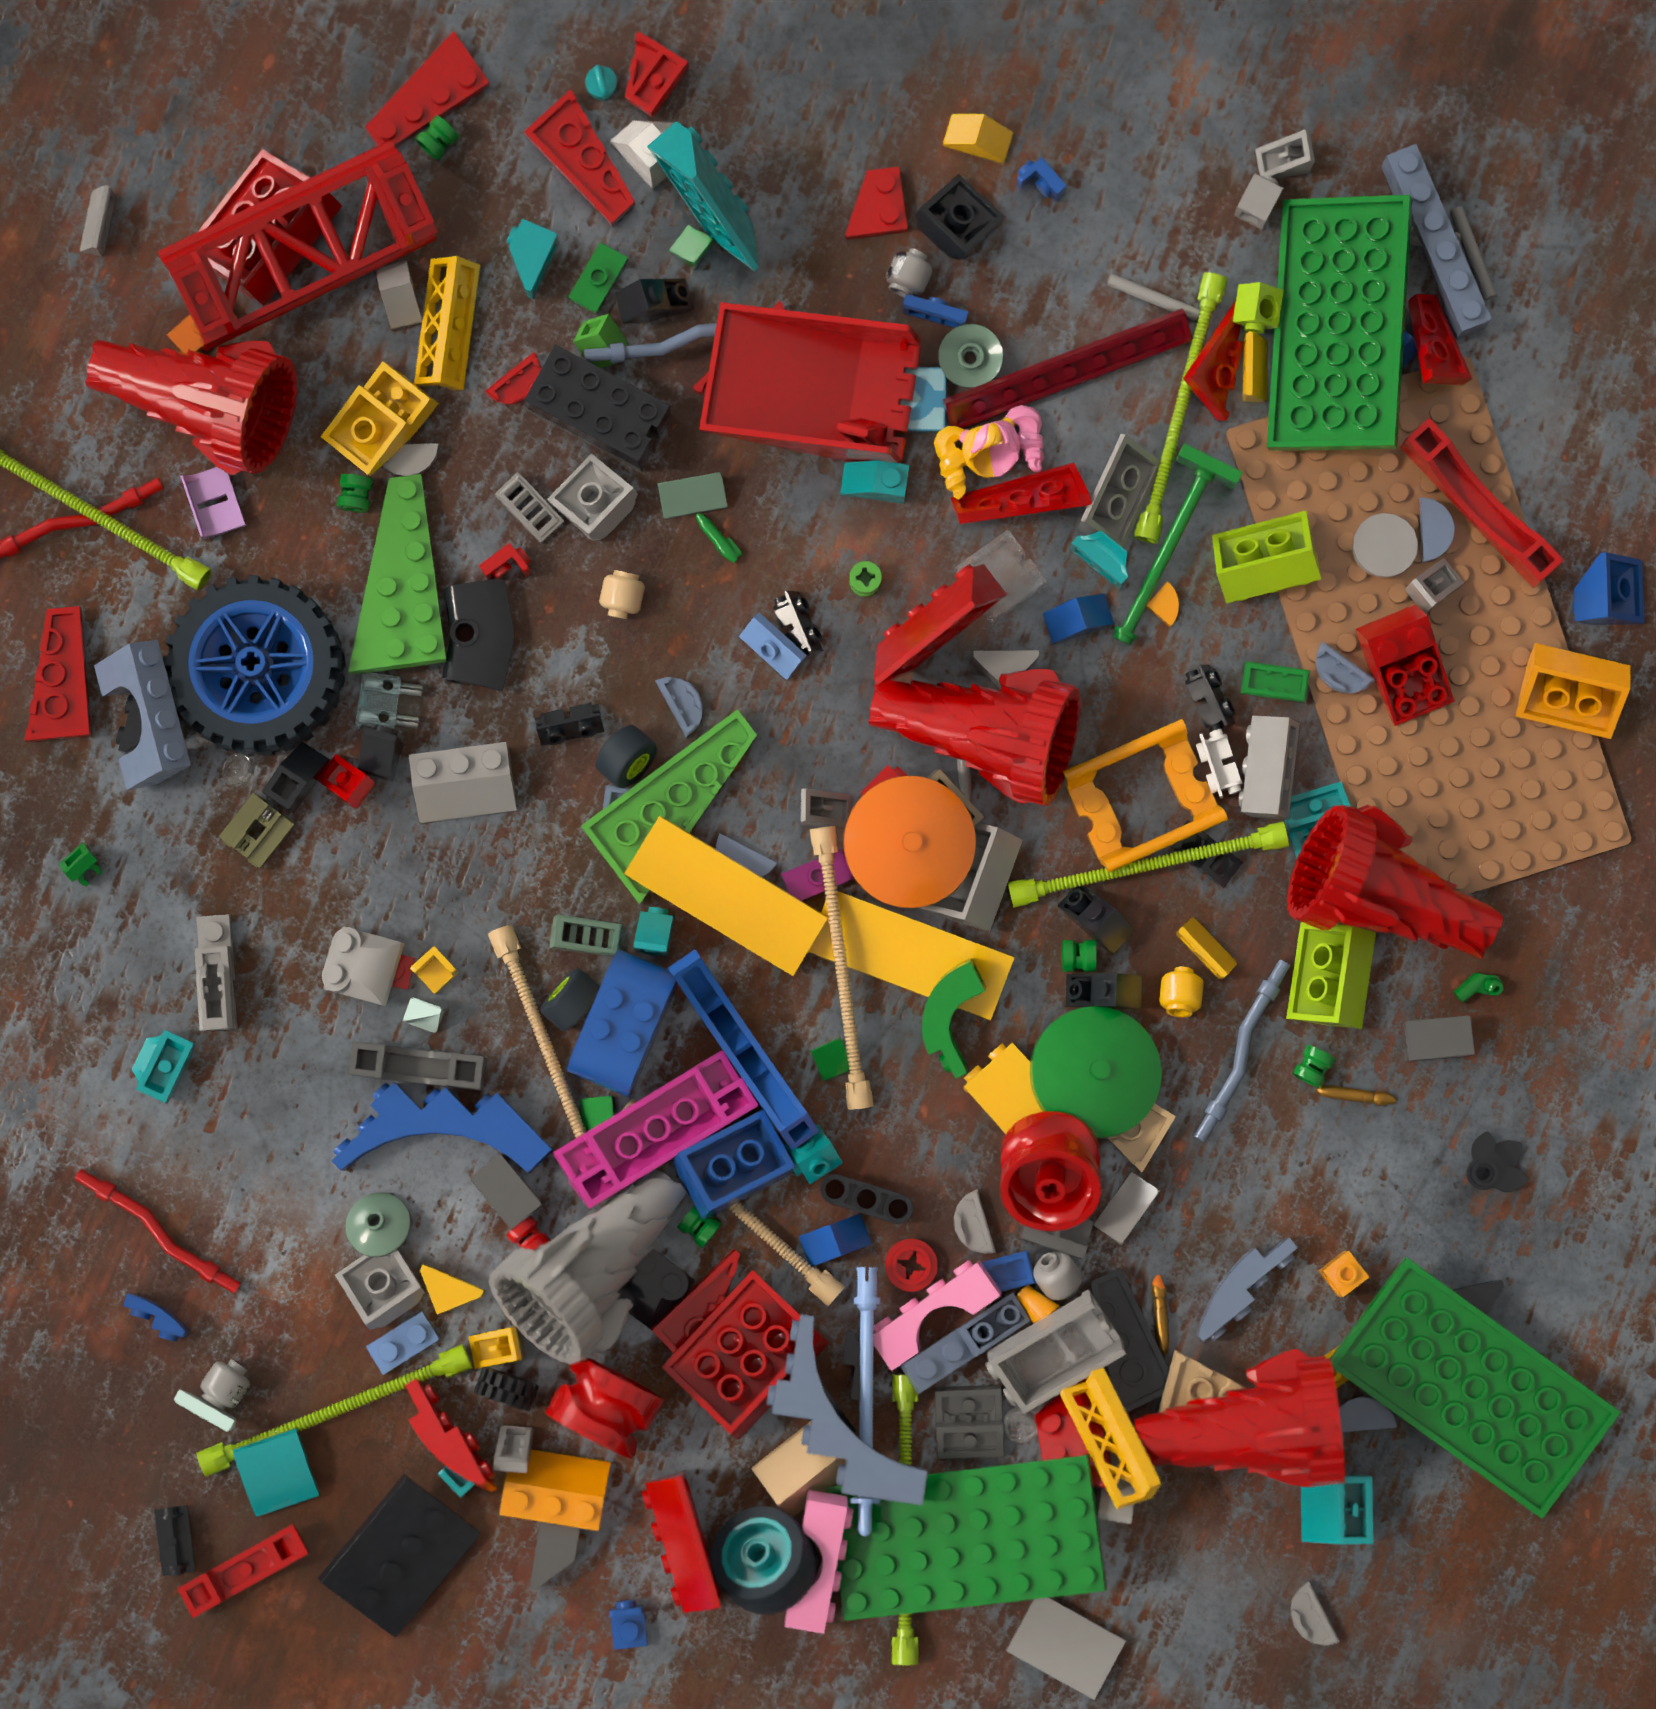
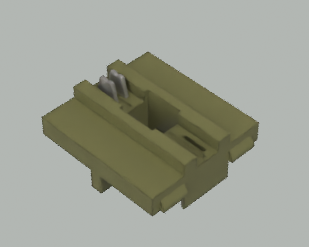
M252 793L219 837L230 848L233 847L245 856L248 862L261 869L274 851L279 849L281 842L295 825L291 819L280 814L267 804V801L261 796ZM259 822L266 828L258 839L255 840L248 834L251 828Z

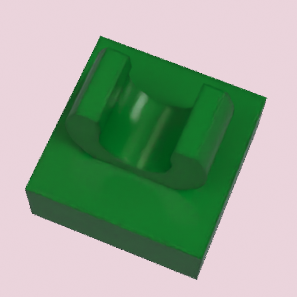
M81 843L59 863L63 873L72 882L77 879L85 887L89 885L86 878L83 877L86 870L93 869L98 875L102 873L99 865L96 863L98 860L84 843Z

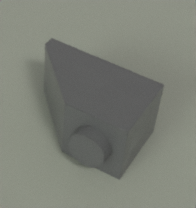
M540 1522L529 1589H538L575 1562L577 1554H584L587 1535L581 1534L582 1528Z

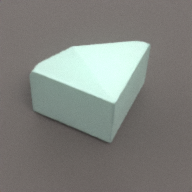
M413 998L409 1001L403 1022L436 1033L445 1011L439 1006Z

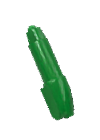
M698 513L696 521L699 527L712 541L719 553L733 563L738 561V558L742 556V552L730 537L728 539L725 538L709 518L707 519L703 514Z

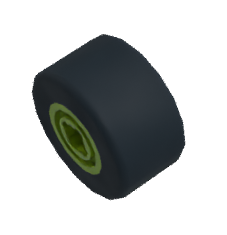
M624 726L616 731L603 745L596 759V768L616 787H628L636 782L650 767L655 758L657 746L651 738L636 726Z
M576 968L568 973L551 991L541 1006V1013L561 1031H568L592 1007L600 985L583 970Z

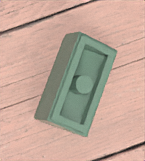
M721 472L658 483L664 519L727 508Z

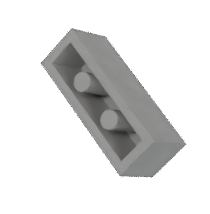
M1252 716L1251 725H1248L1246 731V740L1249 744L1248 756L1244 758L1242 765L1245 776L1244 789H1241L1242 791L1239 793V806L1242 813L1253 818L1289 820L1300 723L1289 717Z

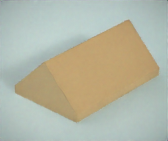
M804 1427L751 1468L776 1504L792 1517L805 1508L808 1489L826 1492L827 1487L836 1484L839 1464L845 1465L846 1459L807 1453V1445H801Z

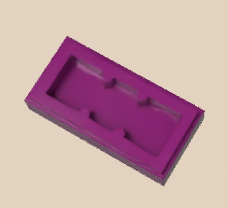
M842 849L834 853L835 861L832 864L834 865V874H836L834 878H836L835 882H837V885L835 886L837 887L854 880ZM819 858L781 874L788 893L804 901L826 892L824 890L826 887L824 886L825 882H823L825 878H823L824 874H822L824 870H822L823 866L819 863Z

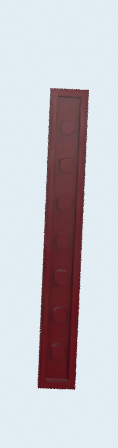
M1181 308L943 399V404L950 426L968 427L1010 411L1011 408L1028 404L1188 343L1193 338L1186 312Z

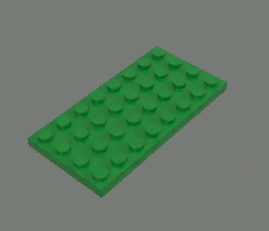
M1411 195L1283 200L1277 288L1284 290L1279 325L1278 328H1274L1267 448L1269 451L1397 449L1413 202Z
M1406 1256L1330 1358L1334 1370L1541 1519L1544 1518L1621 1413L1613 1405Z
M1089 1455L927 1474L922 1505L880 1499V1503L872 1504V1531L868 1536H862L858 1530L859 1503H850V1498L859 1496L842 1493V1485L827 1487L828 1493L848 1496V1508L853 1509L850 1529L844 1528L842 1540H847L844 1560L837 1561V1569L841 1572L840 1593L844 1621L1107 1590Z

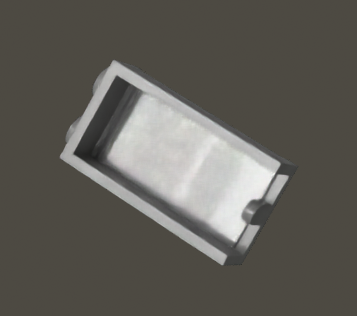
M1088 1289L1077 1299L997 1346L987 1349L989 1362L986 1363V1367L995 1381L1000 1379L1006 1387L1003 1389V1392L1009 1403L1013 1407L1018 1405L1022 1413L1025 1414L1061 1393L1062 1389L1071 1387L1085 1379L1092 1371L1104 1368L1126 1355L1123 1340Z

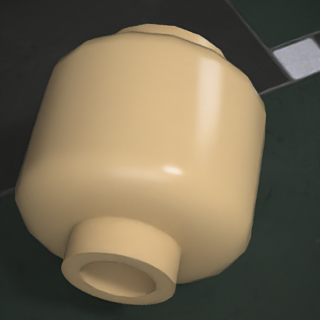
M614 570L613 575H607L604 578L599 603L602 607L609 609V616L627 619L628 613L636 614L640 611L645 585L639 581V575Z

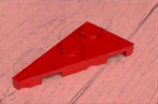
M1236 300L1183 378L1217 421H1227L1230 411L1226 410L1225 406L1228 391L1235 388V373L1239 367L1243 342L1238 341L1241 325L1233 323Z
M735 1249L724 1257L650 1328L673 1354L726 1299L725 1295L732 1277L734 1278L740 1254Z

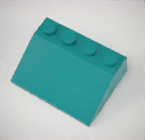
M677 121L674 122L652 141L647 148L706 234L755 271L759 268L753 223L746 214L749 210L748 206L738 195H733L731 189L734 187L725 174L722 172L719 174L715 168L718 165L715 157L708 150L702 149L700 143L703 140L697 131L691 126L685 128Z

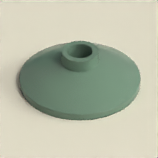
M977 324L961 325L951 330L942 340L939 348V364L943 374L952 383L963 388H974L992 381L997 376L1003 362L1002 346L996 335L986 327ZM968 353L976 357V361L972 364H968L964 360V356Z
M373 1193L361 1198L351 1208L346 1220V1234L350 1244L358 1252L369 1257H383L395 1252L406 1241L411 1227L410 1214L405 1204L396 1196L388 1193ZM374 1217H380L378 1225L370 1226V1221Z

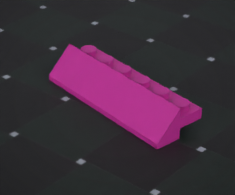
M721 1050L554 1151L553 1155L567 1176L569 1184L588 1209L669 1161L678 1152L700 1142L759 1105L742 1077L739 1078L724 1051Z

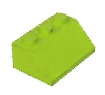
M1306 510L1212 535L1216 572L1226 604L1244 601L1251 597L1275 593L1282 589L1321 580L1319 560Z
M1300 922L1286 1019L1333 1027L1362 1029L1376 932L1351 925H1336L1330 930L1323 931Z

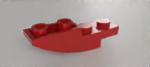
M417 1378L406 1384L405 1386L419 1411L417 1415L409 1419V1422L425 1446L439 1461L461 1477L487 1491H495L497 1487L492 1480L495 1477V1472L486 1459L482 1460L477 1450L481 1447L473 1433H466L459 1427H455L449 1415L445 1411L441 1412L437 1405L440 1397L431 1384L426 1385Z

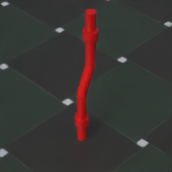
M157 477L137 489L133 486L122 492V497L99 508V510L112 517L129 507L134 509L142 505L144 499L165 489L160 478ZM83 514L48 518L16 536L11 534L0 540V559L5 556L12 557L21 552L22 547L52 531L97 525V522Z
M83 1169L78 1171L74 1180L96 1192L95 1196L106 1203L111 1201L141 1219L166 1254L200 1273L199 1277L210 1284L215 1282L233 1294L238 1292L242 1285L241 1282L220 1271L221 1267L210 1260L205 1262L175 1244L150 1209L116 1190L117 1186L104 1179L101 1181Z

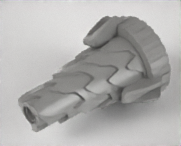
M654 1169L637 1179L634 1183L619 1190L598 1211L593 1208L580 1221L567 1227L547 1244L540 1245L535 1250L521 1247L515 1249L489 1275V1285L492 1288V1294L504 1314L537 1348L560 1362H566L567 1364L578 1363L586 1359L591 1353H603L605 1350H609L619 1336L627 1320L629 1310L633 1306L629 1299H617L620 1296L618 1291L637 1272L635 1267L654 1249L655 1246L652 1242L673 1219L675 1212L679 1209L678 1204L686 1194L681 1183H675L665 1173Z

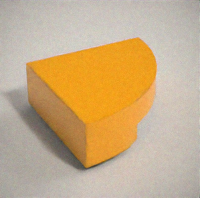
M1167 581L1150 600L1146 608L1169 627L1173 625L1177 617L1179 601L1176 591Z

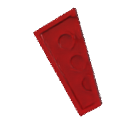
M454 31L365 126L366 131L377 146L391 140L395 148L399 147L429 127L430 121L436 115L443 118L490 87L489 81Z
M571 89L524 131L525 136L611 226L635 206L632 195L610 160L603 144L598 139Z
M1074 462L965 493L960 500L950 497L952 508L959 524L1092 504L1090 493Z
M80 606L47 609L40 646L39 666L36 669L34 695L29 710V724L24 741L35 742L92 736L82 608Z

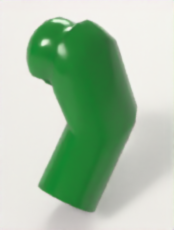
M1476 972L1457 987L1453 994L1464 1004L1475 993L1498 996L1503 992L1504 984L1494 974Z

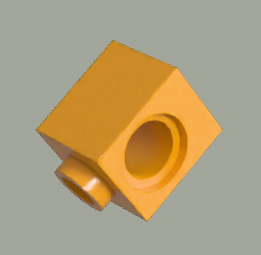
M1350 1251L1341 1252L1318 1270L1337 1297L1346 1296L1369 1278Z

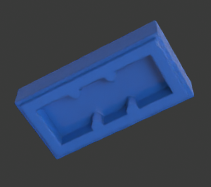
M908 294L905 296L902 313L952 328L965 325L968 311L948 306L947 302L943 299L929 297V300Z
M1028 1250L982 1262L1002 1292L1036 1283Z

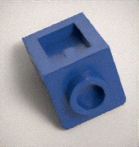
M1042 157L1035 163L1030 160L1018 171L1020 176L1017 178L1016 185L1020 190L1036 179L1035 185L1044 197L1051 196L1057 202L1066 194L1067 185Z
M636 1600L617 1601L616 1608H610L609 1610L614 1650L647 1646L644 1604L636 1605Z

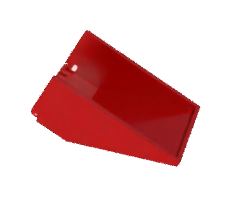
M720 302L699 430L841 461L878 460L901 464L904 457L906 438L896 437L895 435L896 432H908L912 407L900 404L901 401H913L917 376L906 373V369L918 370L921 339L914 329L906 324ZM854 418H864L883 423L887 426L883 445L852 443L836 429L838 422Z

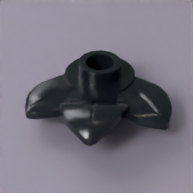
M1488 1131L1478 1136L1471 1147L1473 1160L1469 1163L1466 1170L1467 1180L1470 1185L1478 1190H1488L1494 1187L1501 1192H1512L1524 1186L1528 1181V1177L1521 1170L1515 1168L1521 1156L1522 1143L1507 1140L1496 1144L1493 1136ZM1481 1167L1485 1168L1488 1172L1485 1180H1481L1477 1176V1171Z

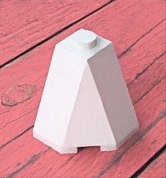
M634 120L616 135L610 143L643 180L654 189L667 175L647 146L673 123Z

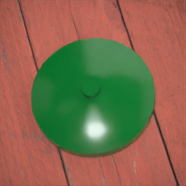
M1100 1006L1078 1008L1052 1022L1036 1042L1030 1062L1031 1087L1043 1112L1057 1111L1067 1113L1079 1118L1093 1130L1097 1139L1122 1134L1140 1123L1155 1104L1162 1080L1159 1053L1148 1032L1127 1014Z

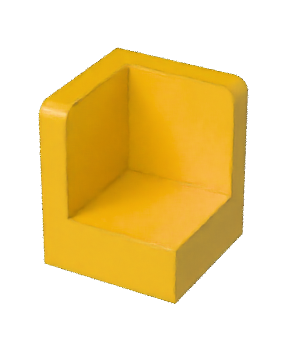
M435 946L410 967L435 995L460 973Z

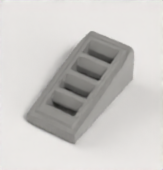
M519 472L495 493L496 498L540 544L564 523V520ZM521 486L524 490L510 501L507 497ZM530 496L533 500L519 511L517 507ZM539 505L542 510L529 521L526 517ZM549 515L552 519L538 531L535 526L544 517Z

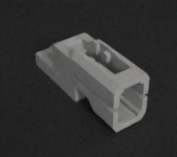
M231 915L196 917L198 948H194L200 1031L237 1029L236 1003L233 988L235 970Z

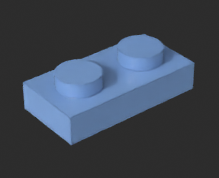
M424 1311L367 1345L366 1348L384 1375L439 1341L440 1337Z

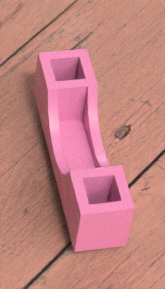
M970 1260L966 1261L953 1271L956 1274L955 1278L947 1283L943 1279L939 1280L926 1289L929 1296L918 1302L916 1297L899 1308L902 1314L893 1321L887 1316L873 1326L875 1331L873 1334V1345L891 1371L922 1349L920 1328L925 1316L929 1312L942 1306H956L971 1314H975L1001 1296L1002 1291L980 1260L975 1264H972Z
M808 1489L802 1530L818 1545L823 1559L808 1593L799 1603L786 1610L784 1627L824 1634L826 1622H833L836 1603H831L830 1599L832 1591L838 1592L841 1580V1572L836 1571L837 1561L844 1560L847 1540H842L844 1528L850 1529L853 1509L848 1508V1496Z

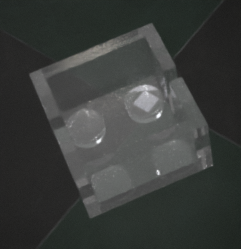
M1009 529L957 565L954 574L958 573L969 564L972 567L985 564L1005 591L1007 596L984 613L992 625L1043 590L1047 583L1030 558L1024 562L1023 567L1020 565V562L1024 560L1026 552Z

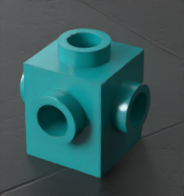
M819 1124L815 1125L819 1132L795 1149L791 1150L788 1144L785 1145L795 1165L794 1173L796 1176L803 1173L809 1184L843 1164Z

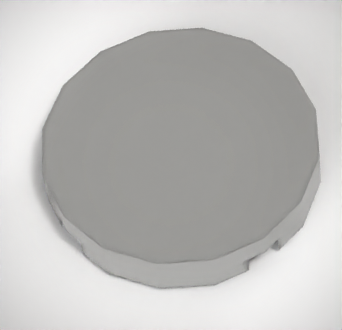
M1381 513L1370 516L1360 524L1353 538L1352 552L1355 562L1364 572L1375 577L1388 579L1399 576L1411 566L1417 555L1418 541L1414 529L1405 519L1395 514Z

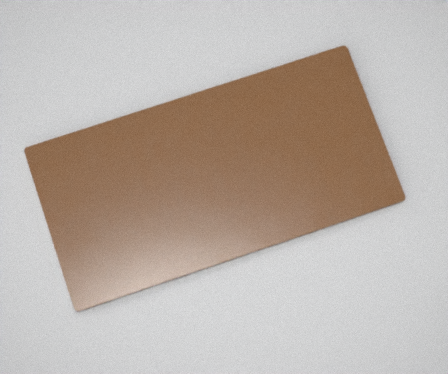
M1464 356L1463 358L1473 378L1464 385L1424 383L1421 370L1402 375L1397 449L1269 451L1267 448L1268 417L1232 427L1227 431L1226 437L1236 467L1242 471L1240 480L1255 523L1307 511L1319 560L1321 580L1282 589L1277 593L1302 669L1310 670L1309 691L1339 782L1343 784L1350 806L1358 809L1365 805H1374L1383 810L1404 829L1407 835L1412 837L1411 845L1400 848V850L1411 856L1419 864L1431 869L1440 878L1456 884L1455 890L1468 895L1628 845L1631 842V835L1598 737L1516 717L1525 669L1534 644L1538 643L1569 651L1545 578L1536 587L1532 588L1400 448L1405 439L1430 418L1452 441L1464 461L1486 488L1512 514L1526 524L1472 360ZM1420 497L1434 499L1444 505L1451 514L1455 527L1453 541L1447 551L1436 560L1422 563ZM1381 513L1395 514L1405 519L1414 529L1418 541L1417 555L1411 566L1399 576L1388 579L1375 577L1364 572L1355 562L1352 552L1353 538L1360 524L1370 516ZM1444 558L1463 580L1464 584L1426 614L1431 624L1455 702L1394 726L1375 681L1365 690L1354 694L1338 693L1328 688L1320 679L1316 669V653L1323 641L1373 677L1364 658L1355 629L1412 605L1417 606L1404 589L1416 577Z

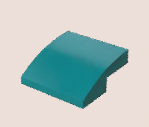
M1342 782L1291 796L1289 820L1284 819L1296 858L1301 852L1310 831L1327 810H1330L1335 805L1350 806Z
M297 1429L233 1450L243 1485L256 1517L319 1496V1488L309 1466L307 1453Z

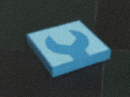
M918 367V370L906 369V373L917 376L913 401H901L900 404L912 407L908 432L938 433L945 428L943 399L946 396V376L943 374L941 367Z

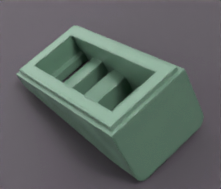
M558 914L553 918L549 948L614 957L619 949L622 924ZM564 925H569L567 942L562 941ZM577 926L583 927L580 944L575 943ZM591 928L596 929L594 946L589 945ZM604 930H610L607 948L602 947Z

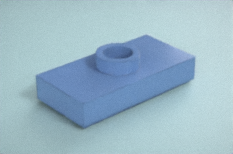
M760 612L752 618L739 636L786 680L794 674L807 657L802 650Z

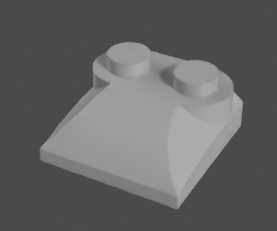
M591 453L547 500L577 526L588 539L600 540L605 538L631 512L635 505L637 492Z
M343 926L334 935L322 972L324 989L386 1006L405 943Z
M398 1249L383 1257L363 1255L335 1274L359 1316L369 1329L388 1325L417 1305L425 1293L422 1284L415 1277Z

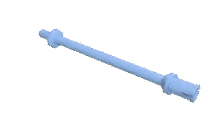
M857 1267V1297H854V1304H857V1308L860 1310L859 1439L872 1448L874 1310L877 1308V1305H880V1298H877L878 1268L869 1267V1280L866 1281V1268ZM865 1496L850 1498V1503H859V1533L862 1536H868L872 1531V1504L880 1503V1499Z

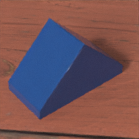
M1105 594L1077 597L1043 613L1052 644L1114 625Z
M860 1213L799 1236L811 1267L872 1244Z

